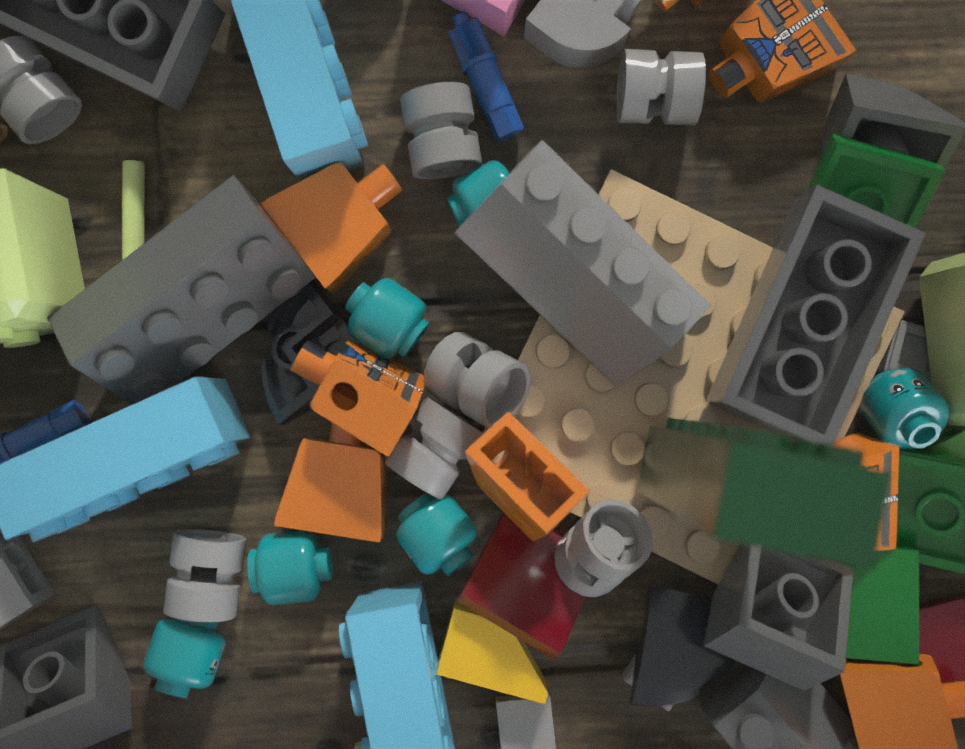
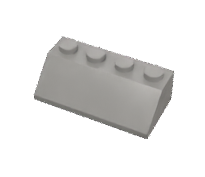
M543 140L527 153L454 232L617 387L671 350L711 307L671 265Z

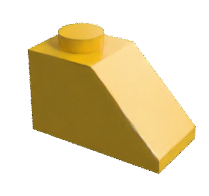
M455 597L438 659L436 674L546 704L548 690L545 677L525 642L456 601L457 597Z

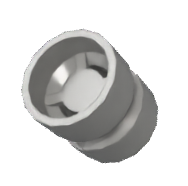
M12 36L0 40V114L24 143L38 144L54 138L66 130L78 117L82 108L81 99L61 75L53 72L51 62L31 39L26 36Z
M623 49L617 80V121L620 123L649 124L654 116H660L665 125L695 126L698 123L704 100L706 80L704 54L702 52L670 51L665 59H660L655 50Z
M439 82L414 88L400 97L405 130L415 136L408 143L413 177L418 179L454 177L482 165L478 134L468 129V125L474 121V111L468 85L458 82Z
M454 332L446 336L431 353L424 370V385L429 394L454 409H460L466 416L488 429L508 411L515 417L524 404L530 387L531 377L527 366L501 351H493L486 343L465 332Z
M426 395L409 421L413 429L412 433L402 434L390 456H386L383 461L392 470L418 488L442 499L460 473L456 463L458 460H467L465 451L484 432Z
M608 499L598 502L559 540L554 552L555 568L560 579L570 590L587 597L605 595L649 558L653 547L652 531L645 517L635 507L619 500Z
M184 529L173 532L169 564L177 572L176 575L168 578L166 581L163 604L164 614L173 618L195 622H222L234 619L237 616L241 586L233 579V576L243 570L247 539L238 534L216 530ZM195 566L217 568V573L194 570Z

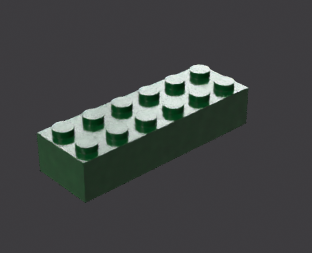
M667 417L666 428L649 427L637 491L715 539L874 569L892 472L862 467L865 455L863 450L821 442L790 439L786 435L750 428Z

